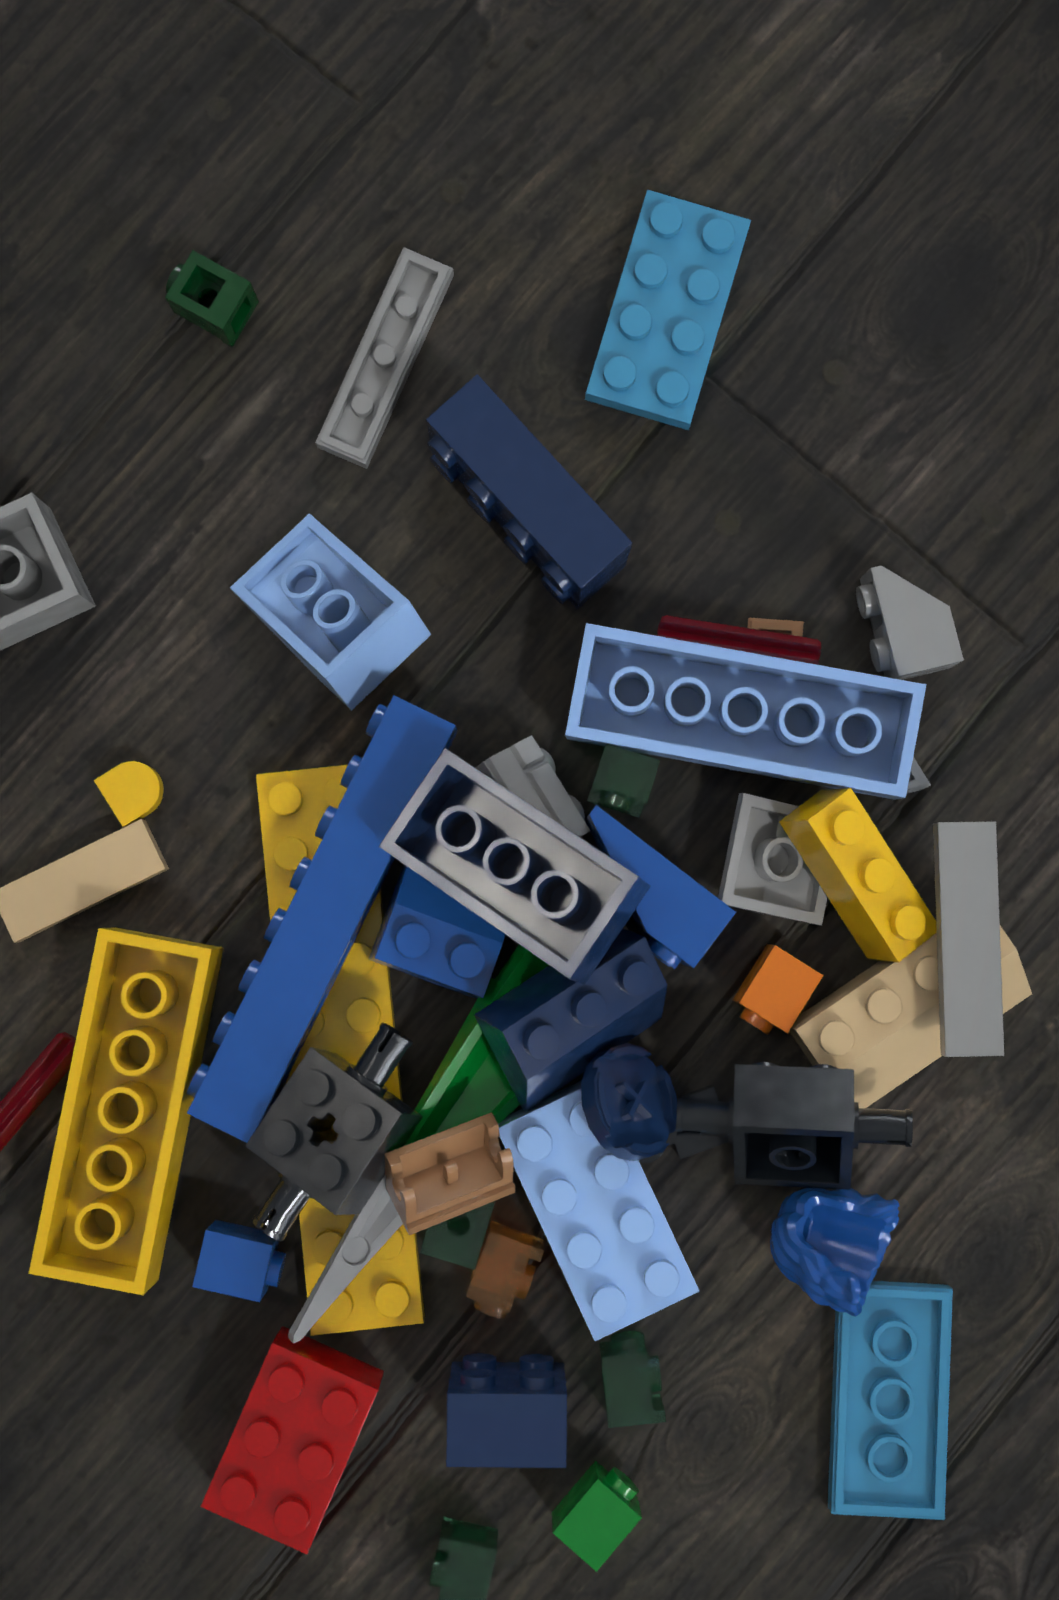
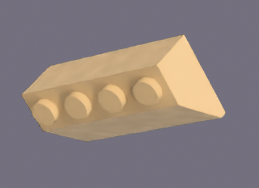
M1000 926L1002 1004L1004 1014L1032 995L1018 951ZM937 933L899 963L878 961L799 1015L789 1031L812 1066L826 1064L838 1069H854V1102L859 1103V1108H867L942 1056L940 1049Z

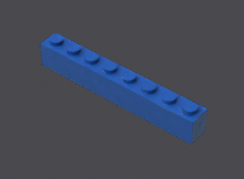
M393 695L388 707L382 704L378 705L365 733L372 737V740L363 758L358 755L352 757L341 779L340 785L347 788L338 808L329 806L318 824L315 836L322 839L312 860L304 857L299 863L289 886L296 890V893L287 911L279 908L267 927L264 939L270 941L271 944L262 962L254 959L248 966L238 988L239 991L245 993V996L236 1014L228 1011L215 1032L212 1042L220 1047L210 1066L204 1063L200 1065L188 1087L187 1095L194 1099L187 1114L248 1143L279 1096L395 860L393 856L381 849L379 845L445 748L449 750L458 732L456 725Z

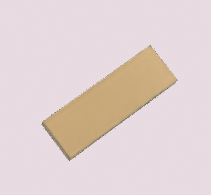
M140 819L1 887L0 914L13 942L19 943L169 870V867L146 820Z

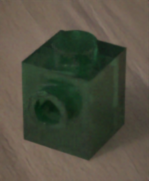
M495 1201L427 1228L420 1253L475 1270Z

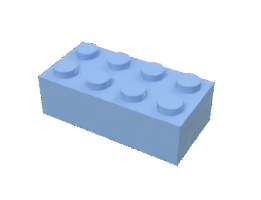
M581 1080L550 1095L528 1111L520 1109L508 1115L498 1125L502 1143L505 1149L510 1148L515 1171L594 1341H597L699 1292V1289L639 1160L629 1161L615 1157L600 1145L589 1129L582 1108Z

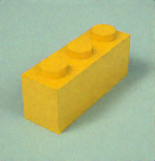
M851 788L820 790L779 821L868 959L899 963L937 933L936 920Z

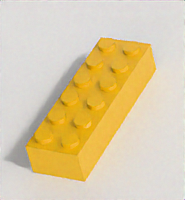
M116 927L98 928L29 1274L138 1295H144L159 1280L191 1117L187 1112L194 1099L187 1095V1090L201 1065L224 950L223 947Z

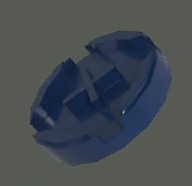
M628 1043L598 1052L586 1065L581 1082V1100L588 1127L600 1145L619 1159L638 1161L663 1152L669 1145V1143H666L668 1136L676 1130L677 1096L671 1078L662 1065L656 1067L647 1058L652 1054L643 1047Z

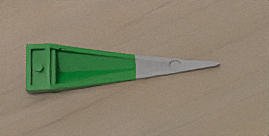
M520 944L516 947L496 978H490L484 998H478L415 1108V1111L422 1115L423 1118L404 1146L491 1112L497 1123H500L520 1105L474 1014L549 966ZM386 1174L360 1214H355L290 1328L288 1338L293 1344L300 1341L336 1298L403 1224L386 1190Z

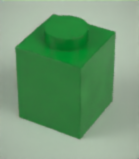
M595 1460L552 1511V1533L597 1572L642 1519L639 1500L636 1496L639 1492L638 1488L618 1468L613 1467L608 1472Z

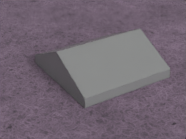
M739 793L718 898L731 907L822 926L827 896L779 823L780 820L799 806Z

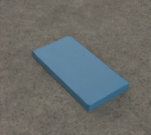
M872 1281L859 1315L855 1317L835 1310L828 1509L831 1514L945 1520L953 1289L949 1285Z

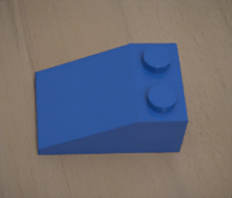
M596 805L585 822L599 850L651 886L631 916L638 930L649 938L647 942L653 955L673 969H676L679 963L695 968L735 915L736 911Z
M403 864L368 960L472 998H484L505 934Z

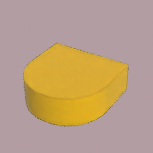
M128 761L121 763L94 780L122 827H126L152 813L159 806L163 798L164 787L160 775L152 767L140 762Z

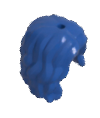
M804 1188L788 1195L781 1203L778 1216L773 1221L771 1227L770 1249L773 1259L784 1276L799 1285L815 1303L830 1306L836 1311L845 1312L856 1317L862 1311L870 1284L876 1275L877 1269L880 1267L886 1248L891 1242L890 1232L894 1230L899 1221V1202L896 1199L885 1200L876 1193L862 1195L852 1188L850 1190L836 1189L832 1191L824 1188Z

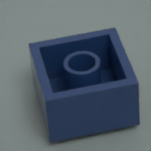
M484 1353L468 1354L463 1356V1362H452L447 1391L446 1467L566 1468L567 1389L564 1363L554 1362L552 1356L545 1354L523 1355L519 1358V1362H497L496 1356Z

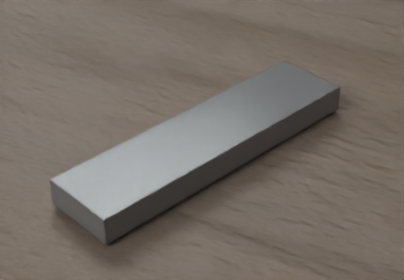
M403 247L315 442L317 448L363 468H368L453 279V268Z
M996 821L933 823L941 1055L944 1057L1004 1056Z

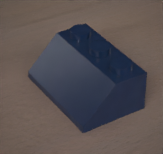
M623 928L585 985L570 980L549 965L474 1014L519 1104L522 1109L528 1111L585 1072L586 1065L598 1052L625 1044L662 1018L667 983L646 938Z

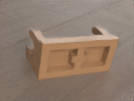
M492 1112L384 1154L386 1190L408 1235L515 1193L512 1153L510 1148L504 1150L500 1148L499 1125Z

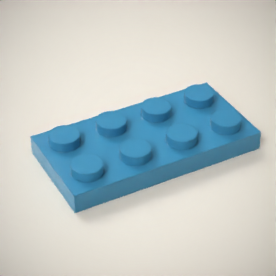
M647 190L587 387L585 400L689 430L749 230L750 219Z

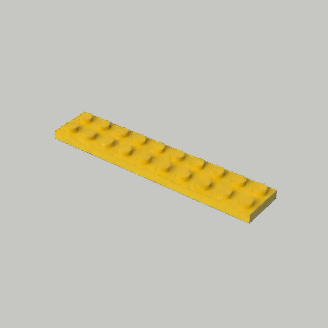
M348 765L256 774L270 921L279 908L287 911L296 893V890L289 887L291 879L304 857L313 859L322 839L315 836L318 824L329 806L338 808L347 788L340 785V782ZM381 889L299 1053L286 1083L310 1047L335 1052L350 1064L356 1065L380 1029L379 1026L382 1022L395 1028L389 967L368 960L384 918ZM398 1063L384 1085L388 1088L387 1091L403 1101ZM332 1128L331 1131L334 1134L332 1140L336 1141L339 1134ZM313 1198L308 1200L299 1214L307 1298L355 1214L334 1215ZM402 1224L310 1329L311 1336L424 1323L425 1314L416 1233L408 1235Z

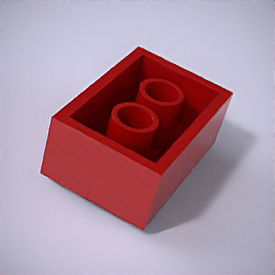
M282 1326L271 1344L200 1507L304 1554H308L378 1393L384 1371L307 1336L293 1344L288 1338L290 1329Z

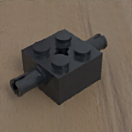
M384 1022L380 1024V1029L356 1065L350 1064L335 1052L310 1047L246 1144L248 1149L276 1169L278 1176L281 1178L258 1214L252 1219L253 1224L258 1229L266 1225L267 1227L263 1233L271 1238L284 1241L287 1232L310 1198L315 1199L334 1215L360 1214L385 1176L384 1154L403 1147L423 1118L422 1115L387 1091L388 1088L384 1085L407 1049L413 1044L412 1040L405 1035L403 1037L400 1036L401 1032ZM332 1128L339 1134L336 1141L332 1140L334 1135L331 1131Z
M758 1062L752 1065L735 1064L734 1097L730 1096L729 1102L692 1101L678 1098L676 1131L677 1136L728 1137L729 1143H733L735 1184L850 1190L853 1149H858V1143L912 1147L913 1116L912 1109L859 1108V1103L854 1102V1069H838L826 1064L811 1067H786L770 1062Z

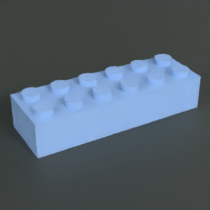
M586 623L565 736L567 740L833 789L851 788L855 793L896 800L906 798L927 684Z

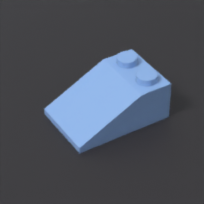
M310 513L230 587L241 601L351 711L431 635L410 601Z

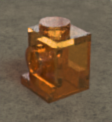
M491 1221L467 1287L466 1297L475 1300L474 1307L487 1315L505 1318L507 1312L509 1313L515 1297L525 1300L536 1269L535 1266L527 1263L529 1258L541 1261L544 1252L543 1240Z

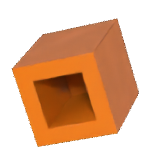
M767 944L732 1000L744 1007L739 1017L768 1035L774 1026L788 1034L824 975L778 946Z

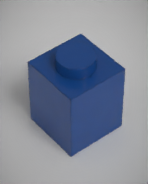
M215 1220L205 1230L192 1287L260 1302L268 1291L269 1286L278 1287L284 1269L286 1253L277 1251L279 1241L263 1233L264 1230Z

